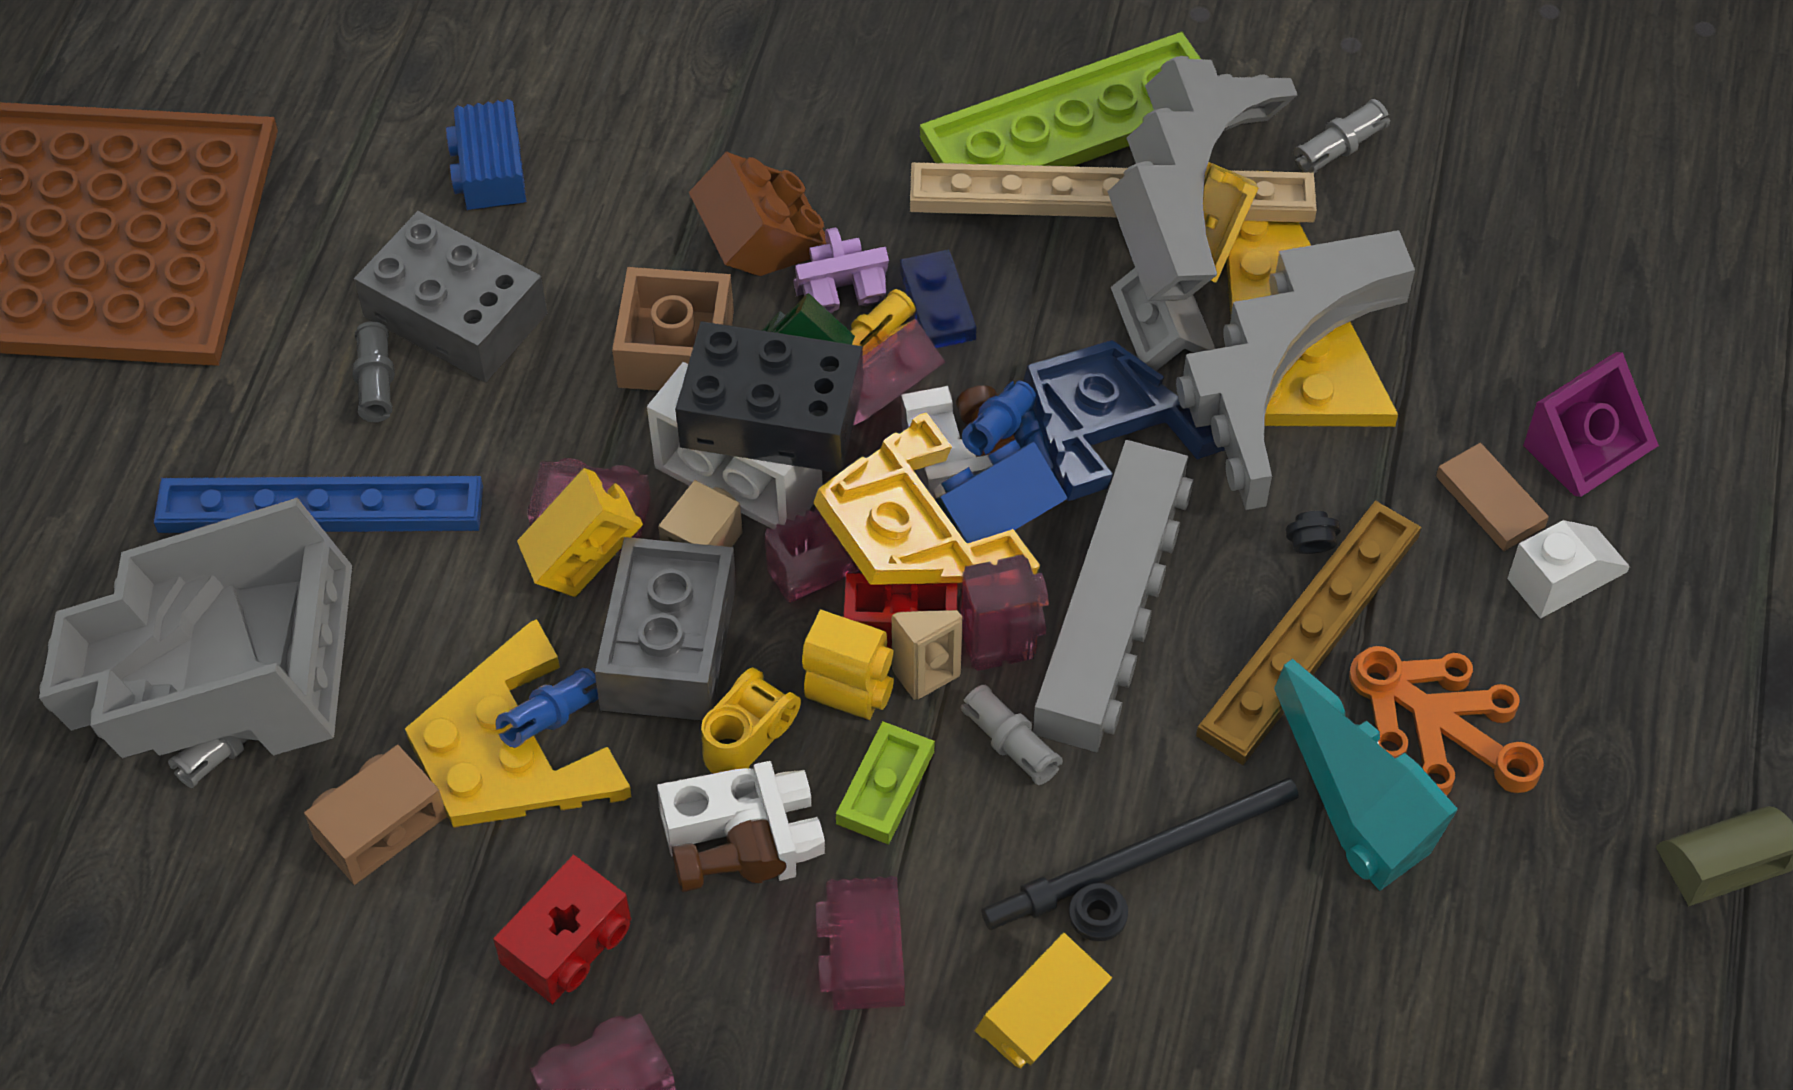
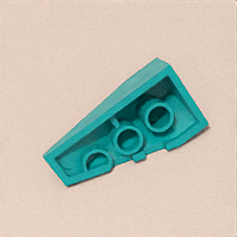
M1292 659L1284 664L1274 690L1339 842L1346 851V857L1350 866L1361 878L1370 879L1376 888L1381 891L1432 853L1458 808L1421 766L1405 752L1395 759L1378 743L1380 731L1368 721L1361 725L1350 721L1345 716V709L1340 698Z

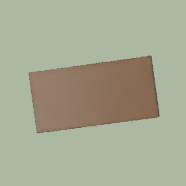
M1481 442L1438 467L1436 475L1438 480L1503 551L1546 527L1549 516Z

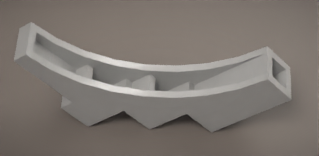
M1179 56L1165 62L1161 66V71L1145 85L1154 111L1145 115L1142 120L1143 123L1127 137L1136 164L1127 168L1124 171V177L1107 192L1148 301L1188 299L1217 275L1207 241L1203 211L1205 171L1213 146L1223 131L1240 124L1268 121L1297 96V92L1291 78H1269L1268 75L1233 77L1231 74H1222L1218 76L1212 60L1189 59L1187 56Z
M1399 230L1279 251L1276 273L1270 274L1269 277L1271 295L1233 302L1230 324L1224 325L1223 329L1225 347L1186 354L1183 376L1177 377L1176 380L1180 405L1183 409H1190L1195 427L1211 425L1216 446L1224 447L1228 457L1226 460L1228 484L1232 491L1239 490L1245 510L1267 506L1272 473L1264 442V421L1267 406L1285 373L1309 347L1335 328L1369 312L1408 302L1415 268Z

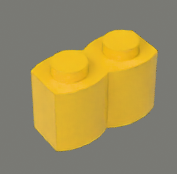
M820 609L804 642L802 664L804 670H806L804 682L805 697L867 720L871 719L875 708L883 710L888 703L894 684V679L887 676L893 659V649L887 647L886 632Z

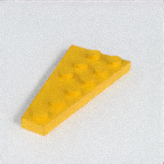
M1243 222L1227 258L1230 318L1233 302L1271 295L1269 277L1270 274L1276 273L1279 251L1311 246L1299 222ZM1351 322L1335 328L1309 347L1285 373L1267 406L1264 426L1395 427L1398 413Z

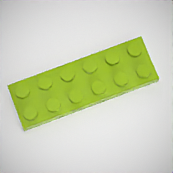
M1183 32L920 124V139L935 163L1072 167L1128 147L1127 137L1143 123L1142 120L1145 115L1154 111L1145 85L1161 71V66L1172 58L1187 56L1189 59L1201 58Z

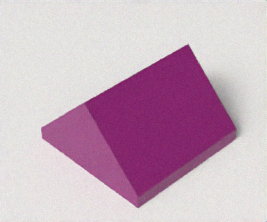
M1623 352L1613 353L1536 403L1523 446L1574 496L1582 497L1659 446Z

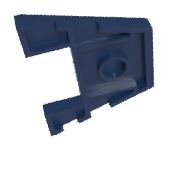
M1113 340L1029 364L1023 381L1028 383L1036 393V403L1033 409L1060 486L1066 494L1068 501L1108 489L1113 473L1091 447V445L1154 425L1167 423L1196 459L1225 450L1224 447L1216 446L1211 425L1195 427L1190 409H1183L1178 396L1162 385L1164 376Z

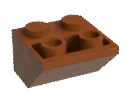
M725 152L689 191L724 264L763 276L810 260L809 248L826 244L822 218L809 204L804 194L805 186L803 182L788 170L779 171L763 165L755 158L749 157L746 159Z

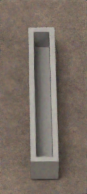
M1125 440L1035 705L1033 732L1037 736L1098 753L1104 732L1114 735L1122 709V702L1115 700L1119 686L1129 688L1137 655L1130 654L1134 640L1144 642L1151 619L1152 610L1145 609L1148 595L1159 596L1166 571V566L1159 564L1163 551L1173 552L1180 527V522L1174 521L1173 518L1176 509L1186 510L1190 500L1194 479L1185 477L1187 455Z

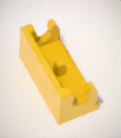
M1208 162L1204 180L1203 211L1207 241L1217 271V275L1210 281L1216 283L1258 191V186L1251 179Z
M583 468L517 542L535 584L576 597L622 548L624 537L631 538L641 528L643 523L640 517L635 515L625 492L618 484L614 483L606 492L597 474L594 471Z
M1063 933L984 1015L974 1031L981 1038H985L1016 1067L1022 1068L1026 1062L1032 1065L1111 981L1112 977L1070 937Z

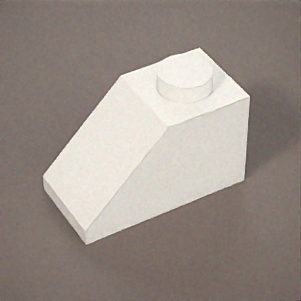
M1563 520L1519 543L1507 579L1541 619L1627 573L1630 566L1597 527Z

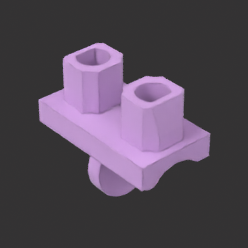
M836 227L825 230V245L809 248L812 262L795 266L796 278L793 279L796 295L805 296L809 293L830 313L839 310L840 302L836 291L837 287L853 284L858 305H872L881 303L885 299V276L889 263L886 247L862 251L859 238L841 241Z

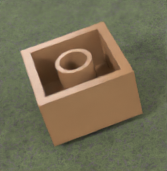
M627 267L612 349L618 388L660 391L682 362L689 363L701 321L732 326L734 308L731 274Z

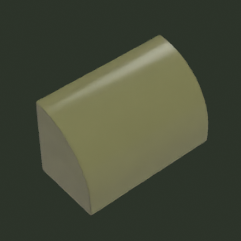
M1765 806L1664 840L1656 846V849L1688 906H1692L1791 872L1793 870V822L1781 810L1772 806Z

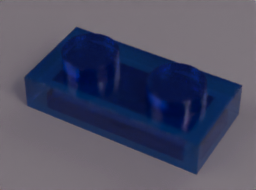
M950 250L901 259L900 273L908 297L915 305V317L926 350L976 340L977 327Z

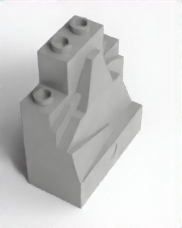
M298 498L121 552L117 578L114 581V594L56 611L51 638L48 642V655L43 680L40 684L39 699L70 730L90 725L97 736L104 739L121 758L152 749L160 756L226 736L259 740L272 755L333 739L352 565Z

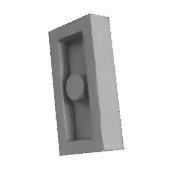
M1136 268L1132 269L1111 287L1138 359L1155 371L1184 349L1194 353L1215 349L1194 295L1184 300L1148 301Z

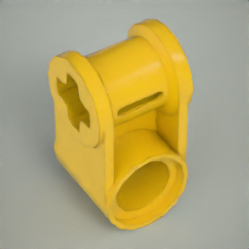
M757 668L747 669L736 680L731 690L712 710L707 712L702 720V750L705 766L713 774L735 769H749L750 765L772 741L780 737L792 724L800 708V697L791 692L784 694L763 680V673ZM723 739L736 740V742L731 744H722L719 741Z

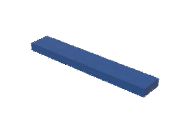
M481 476L161 478L154 524L158 533H185L298 498L325 532L479 531L483 483Z

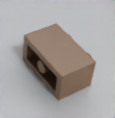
M396 745L384 755L379 754L369 759L361 767L358 774L340 787L323 792L314 801L312 807L304 812L314 840L354 885L447 817L440 790L399 745Z

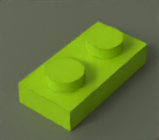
M882 721L836 812V824L889 845L934 754L935 741Z

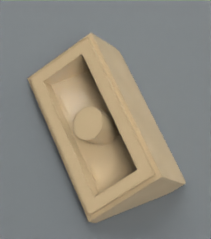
M958 610L899 612L892 615V669L913 700L926 696L960 676L962 615Z

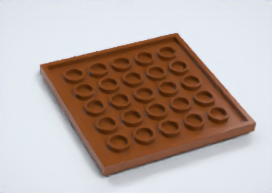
M0 102V353L219 366L278 132L275 118Z

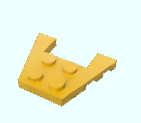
M927 412L919 414L912 419L910 427L902 433L898 434L895 432L885 439L881 448L868 458L862 456L818 488L813 504L870 585L1027 582L1033 580L1040 564L1014 529L966 543L915 474L914 470L946 461L952 448Z
M537 619L529 622L405 728L408 740L427 777L440 790L446 814L453 827L526 816V810L558 805L561 810L582 807L583 801L610 797V803L624 801L632 797L630 786L608 747L553 771L534 736L516 748L508 746L500 738V733L513 726L510 723L501 729H496L497 716L518 706L510 690L560 668L558 656Z

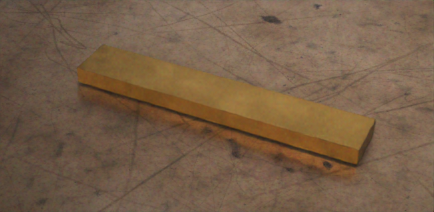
M1375 500L1199 724L1196 737L1244 766L1284 713L1274 690L1284 664L1294 659L1310 674L1313 675L1419 538L1421 526Z

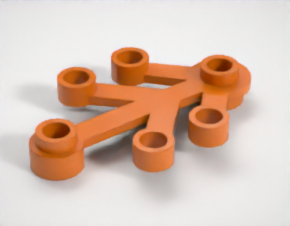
M1374 646L1359 653L1353 659L1349 671V679L1353 688L1360 695L1371 700L1375 727L1380 731L1379 745L1382 747L1381 743L1385 741L1395 743L1399 750H1386L1395 759L1404 752H1407L1409 741L1406 734L1398 729L1396 701L1413 713L1423 762L1422 769L1428 775L1439 774L1444 777L1446 782L1436 785L1446 796L1452 790L1456 775L1454 768L1447 762L1442 734L1492 767L1497 782L1505 790L1512 793H1523L1530 791L1537 785L1543 771L1544 761L1542 755L1534 746L1525 742H1513L1503 747L1460 717V715L1485 714L1493 722L1506 723L1511 721L1520 703L1519 695L1515 689L1508 685L1497 684L1489 690L1426 694L1413 685L1414 683L1438 681L1444 689L1449 691L1465 689L1470 682L1473 665L1469 658L1460 653H1450L1442 659L1401 661L1400 657L1393 650L1382 646ZM1457 668L1464 675L1455 677L1450 675L1446 669ZM1379 673L1383 675L1386 680L1374 679L1370 677L1368 674ZM1492 700H1505L1510 707L1499 708L1494 705ZM1517 768L1521 770L1526 777L1515 776L1508 771V769Z

